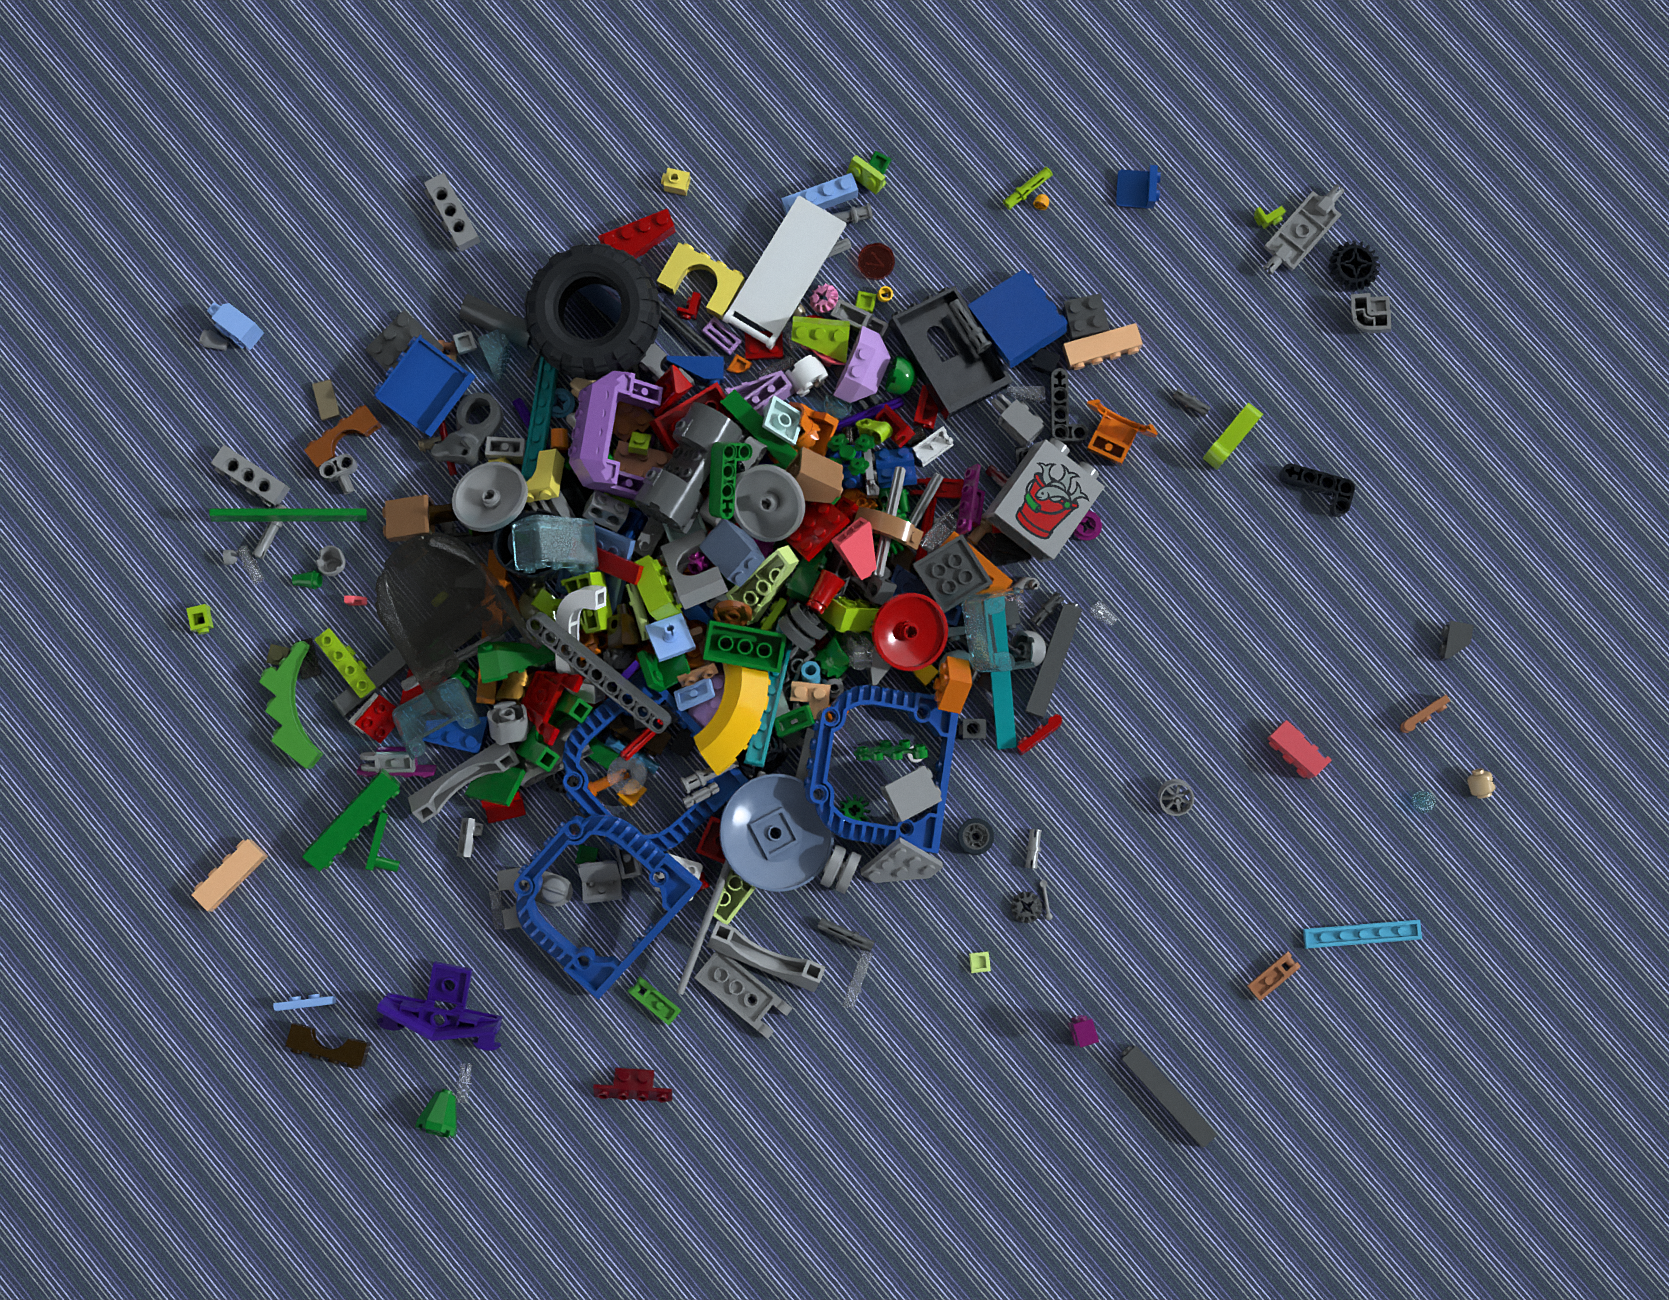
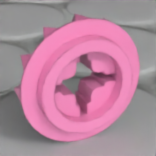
M825 283L823 286L818 285L816 290H812L813 294L809 297L811 307L816 312L825 313L832 310L837 304L838 292L832 285L830 286ZM819 296H826L828 301L823 299L821 300Z

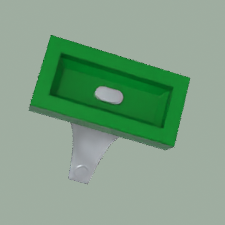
M799 701L793 703L792 711L776 717L774 721L778 737L781 738L815 724L810 706L804 705L801 707Z

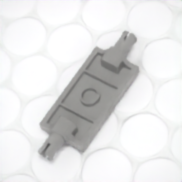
M1335 184L1326 196H1319L1312 191L1267 242L1264 248L1273 255L1263 266L1265 271L1269 269L1268 274L1272 275L1281 263L1293 271L1341 217L1342 214L1334 206L1337 199L1344 193L1342 187L1336 193L1340 186Z

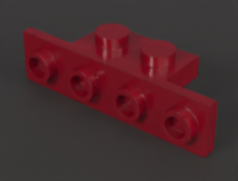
M615 1068L613 1085H593L594 1097L600 1099H637L642 1102L655 1100L665 1103L672 1101L673 1093L672 1089L653 1088L655 1070Z

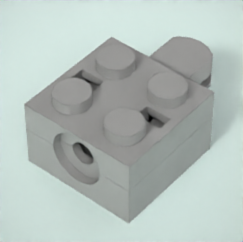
M998 393L996 395L997 399L993 398L991 400L992 405L1001 413L998 424L1022 447H1028L1041 434L1044 427L1042 419L1036 414H1031L1028 411L1029 407L1023 401L1019 402L1016 399L1011 403L1004 395Z

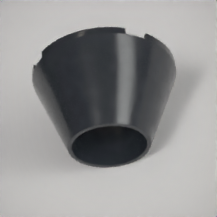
M524 509L511 523L495 531L493 550L496 559L507 571L524 582L539 584L550 579L567 559L571 550V535L565 522L554 513L542 509H537V511H525ZM532 549H540L547 552L538 558H525L521 556L524 552Z

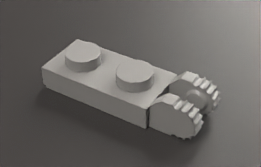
M414 751L364 752L360 754L361 760H375V763L361 765L362 771H376L378 773L382 768L388 773L415 772L416 770Z

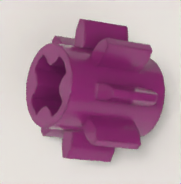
M698 551L688 557L690 562L687 566L692 574L697 575L709 570L710 567L708 566L712 562L704 553Z

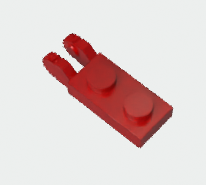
M931 478L917 479V484L914 485H926L927 487ZM943 478L933 497L961 499L964 479ZM911 490L910 496L921 497L925 490Z
M1058 714L1053 715V717L1051 716L1047 725L1038 726L1033 731L1035 734L1029 738L1027 736L1022 738L1017 746V751L1020 755L1025 754L1056 731L1062 724V716Z

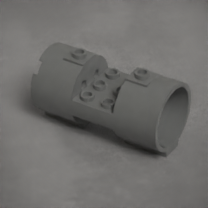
M698 402L691 404L684 418L678 421L672 434L673 439L679 446L674 449L669 463L663 469L652 467L646 473L643 485L633 500L636 503L635 505L645 514L656 521L659 520L667 524V527L682 534H687L704 503L703 496L699 490L710 473L713 444L716 442L742 443L745 438L742 435V430L731 419L719 411Z

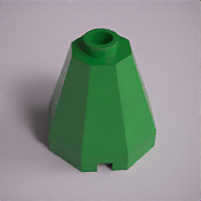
M441 1089V1092L436 1091L417 1119L415 1128L419 1131H422V1128L426 1129L425 1133L449 1138L450 1135L451 1138L455 1139L457 1134L456 1096L452 1095L453 1092L446 1089Z

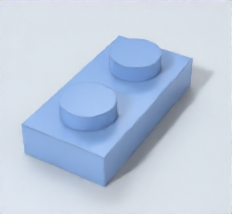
M710 678L700 680L691 686L674 691L677 708L680 711L716 697Z

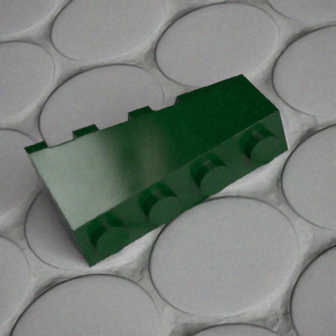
M831 541L809 562L804 557L801 562H798L793 570L795 572L793 578L789 577L785 585L787 596L804 604L808 602L822 569L826 570L834 553L835 546Z

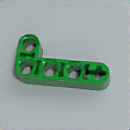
M716 442L713 444L711 449L709 513L712 517L727 520L733 516L737 461H747L751 458L753 453L751 445L741 442Z

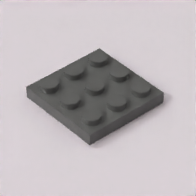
M404 309L365 350L388 371L391 366L395 369L399 363L396 361L402 352L407 353L410 349L408 343L414 336L418 338L419 335H422V338L440 351L444 347Z
M962 534L912 565L944 614L993 584Z

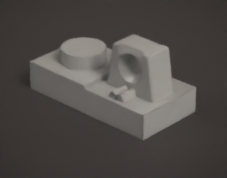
M462 818L457 851L458 857L471 858V854L474 852L473 836H482L483 824L475 822V819Z

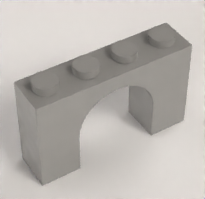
M703 529L661 546L663 552L660 555L664 566L667 565L665 571L668 578L672 577L669 582L673 591H677L674 593L675 599L678 604L682 603L685 610L728 592L718 566L697 575H683V572L688 567L687 564L690 562L688 557L698 551L704 553L699 548V545L707 537Z

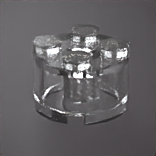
M632 756L628 761L621 757L616 758L610 764L607 772V780L610 786L616 792L625 795L641 790L648 779L645 763L636 756ZM630 770L632 778L625 779L623 772Z

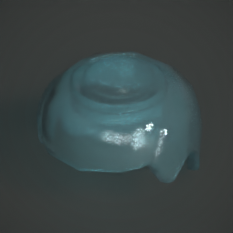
M833 393L829 397L826 395L824 399V411L836 419H843L851 413V403L832 396Z

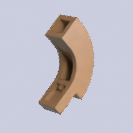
M864 507L858 508L854 522L862 517L870 522L872 533L894 539L911 549H918L924 532L915 528L914 524L885 512Z

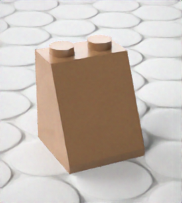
M805 447L800 449L785 469L798 482L805 501L832 503L836 497L839 498L842 494L843 465Z
M428 495L385 501V507L382 508L383 518H386V525L383 526L384 537L390 542L418 540V538L425 540L436 539L435 524L431 525L428 507L434 506V501Z

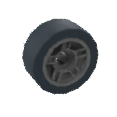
M972 818L960 826L957 833V841L964 852L970 855H980L991 848L994 842V831L987 821L981 818ZM974 833L979 834L978 840H973L972 835Z

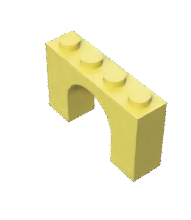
M678 242L657 279L658 286L675 294L682 280L689 272L698 269L709 271L717 279V288L707 304L706 310L711 315L723 320L724 315L730 309L745 284L743 274L738 270L734 269L732 271L726 268L727 265L721 261L715 262L711 260V257L704 252L698 253L694 251V248L687 243L683 245Z
M557 449L539 451L536 470L533 476L526 482L528 486L526 502L530 503L559 497L565 459ZM506 457L488 460V462L511 464Z

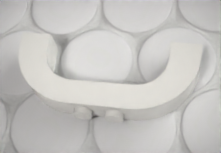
M590 585L568 594L558 607L556 623L579 641L580 613L583 608L597 610L606 606V587ZM565 645L566 649L568 651H571V648L568 645ZM555 653L558 673L582 675ZM586 677L578 693L566 688L571 694L588 703L596 704L605 699V693Z

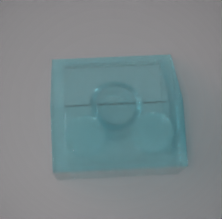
M499 329L477 339L493 375L499 381L511 357L509 350L512 348L505 333L501 334Z

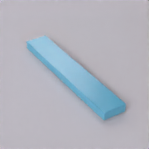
M1420 920L1302 929L1304 949L1422 939Z

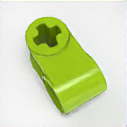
M861 419L855 424L860 436L868 434V436L874 437L875 445H880L893 434L892 427L885 421Z

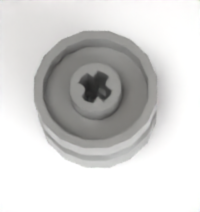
M836 845L832 856H829L823 870L825 873L820 884L830 887L836 877L838 878L835 887L836 891L845 894L862 855L851 852L845 862L843 858L846 849Z

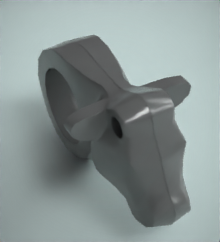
M476 392L464 398L459 404L455 415L457 431L449 434L441 443L432 446V457L438 462L448 461L458 465L468 464L473 466L478 460L481 462L484 459L480 452L481 446L486 442L487 437H492L503 424L504 413L500 404L488 393ZM482 406L491 407L490 414L484 422L477 425L469 424V417L475 409Z

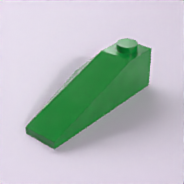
M487 641L478 645L477 655L483 684L508 678L507 674L514 671L522 673L528 666L538 667L555 660V653L546 645Z

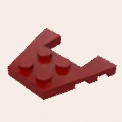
M536 671L521 704L526 707L527 717L535 724L536 730L544 737L546 744L553 746L560 732L558 728L549 724L548 721L554 712L564 687L578 693L585 679L584 676Z

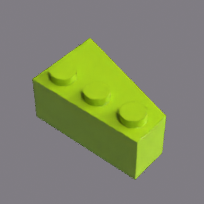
M793 316L791 340L846 363L850 321Z
M589 572L561 580L562 586L566 587L569 594L590 585L606 587V606L597 610L583 608L579 620L586 634L607 631V619L612 617L613 614L604 572Z

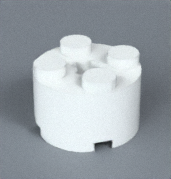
M815 354L813 356L808 355L795 363L793 371L788 369L785 372V376L800 397L807 395L812 387L818 388L825 383L824 379L829 376L827 370Z

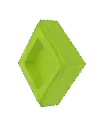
M858 291L855 306L873 314L877 294Z

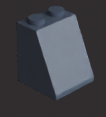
M721 519L699 545V548L711 562L718 566L724 577L739 587L748 580L765 560L764 555L752 536L726 519Z

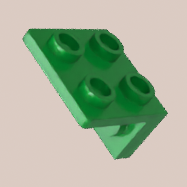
M644 650L637 653L647 686L660 693L679 682L677 676L685 673L687 675L691 671L685 653L661 662L658 661L656 654L653 655Z

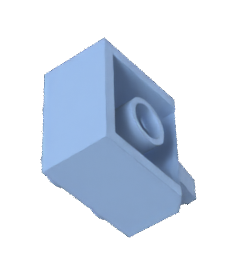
M212 303L207 310L216 322L214 326L226 337L231 338L242 349L246 347L251 350L264 334L255 322L230 303L222 304L221 306Z

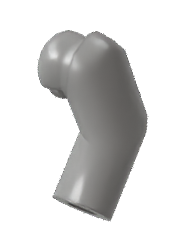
M1024 576L1010 589L1017 595L1023 589L1037 590L1040 583L1036 578Z

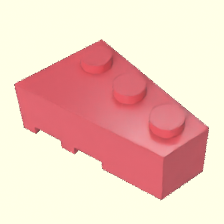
M1286 720L1267 737L1270 741L1269 745L1274 750H1279L1283 754V759L1288 764H1293L1301 777L1310 779L1317 776L1332 759L1328 756L1324 758L1317 751L1319 748L1315 744L1311 745L1304 738L1305 736Z

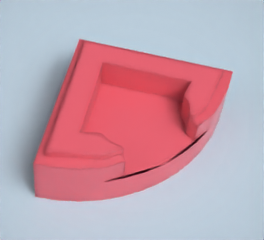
M344 596V603L348 606H366L367 598Z

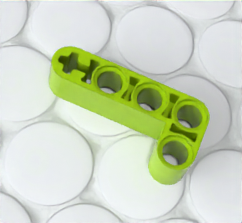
M1248 402L1202 459L1218 470L1262 417L1263 413Z

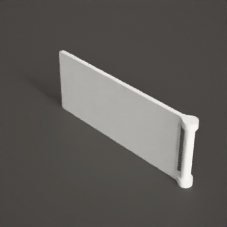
M798 196L722 321L727 324L731 323L766 344L767 348L772 349L845 229L846 223L805 198ZM735 311L773 333L771 338L733 317Z

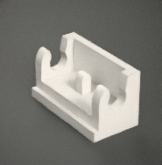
M943 426L913 447V454L922 467H924L953 447V439L947 435V431Z

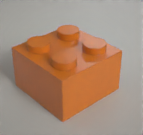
M947 656L945 662L940 665L939 678H936L933 688L936 689L935 701H937L939 710L960 714L972 686L970 663L968 660Z

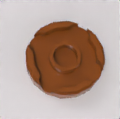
M725 600L714 606L713 617L716 621L721 620L744 626L747 624V621L750 622L752 620V609L743 602Z

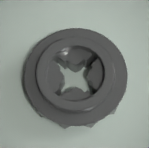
M1022 892L1012 900L1011 912L1018 921L1031 923L1040 916L1042 903L1039 897L1032 892ZM1021 900L1026 904L1033 902L1030 907L1033 914L1028 911L1020 913L1023 909Z

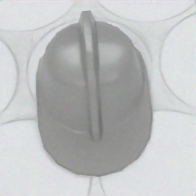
M545 871L542 874V887L535 900L551 906L559 907L565 905L572 897L573 888L571 883L563 876Z

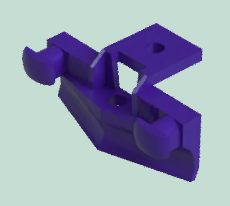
M437 961L433 963L427 1000L388 992L379 1002L376 1010L383 1014V1018L377 1019V1024L386 1030L398 1031L407 1027L430 1041L479 1036V1038L472 1040L475 1047L487 1051L496 1050L501 1046V1043L495 1042V1038L501 1028L503 1016L466 1009L473 969ZM445 981H453L454 989H448L445 986ZM437 1000L456 1004V1007L452 1010L436 1008L434 1005ZM435 1015H442L444 1023H437Z

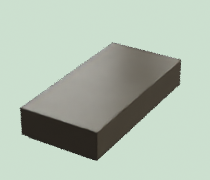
M331 379L312 384L321 420L325 421L340 417Z

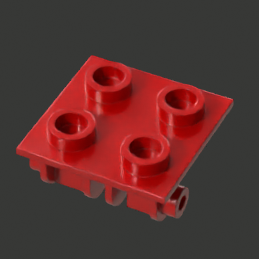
M379 694L354 724L381 744L405 714Z

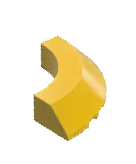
M722 663L725 673V687L721 703L711 721L693 737L700 754L716 775L721 774L737 760L736 757L743 749H747L749 740L759 730L762 723L760 719L763 711L767 709L769 701L767 694L768 685H770L771 680L769 679L768 671Z

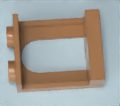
M701 626L689 630L695 645L698 644L703 657L705 634ZM703 659L705 666L690 671L687 675L685 673L677 676L681 686H691L699 680L713 677L718 673L715 661Z

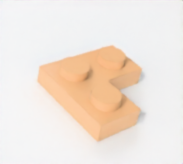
M792 681L790 701L809 702L813 718L816 719L821 709L829 707L831 685ZM828 712L825 714V719H826L827 722H828Z

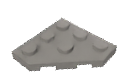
M899 837L862 867L860 871L862 876L874 883L931 878L941 870L943 863Z

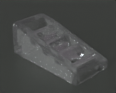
M1007 387L1006 396L1044 405L1045 387Z

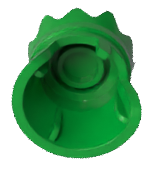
M836 631L828 645L816 651L818 655L815 661L818 662L820 671L827 674V677L835 676L836 679L840 678L847 668L853 664L852 661H849L847 655L856 648V642L848 634Z

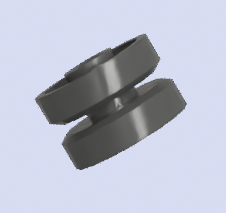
M797 602L790 609L791 615L785 614L778 621V624L784 634L795 645L808 652L816 644L815 639L820 640L828 631L824 623L812 610L804 604Z

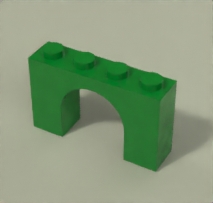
M563 690L548 723L556 728L569 719L583 723L593 707L581 698ZM534 724L527 734V739L522 741L516 753L528 762L550 772L560 756L549 749V745L544 742V737L538 733L537 727Z

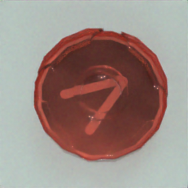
M882 243L868 244L860 251L858 268L866 278L882 280L893 272L895 257L887 245Z

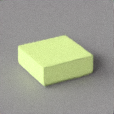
M989 952L969 954L971 973L991 971Z

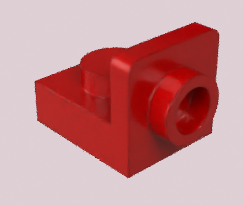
M693 292L692 297H688L686 304L688 309L677 307L676 311L681 319L688 321L690 319L696 320L702 301L701 294Z
M842 496L834 506L850 520L848 525L850 526L854 522L859 507L853 501Z

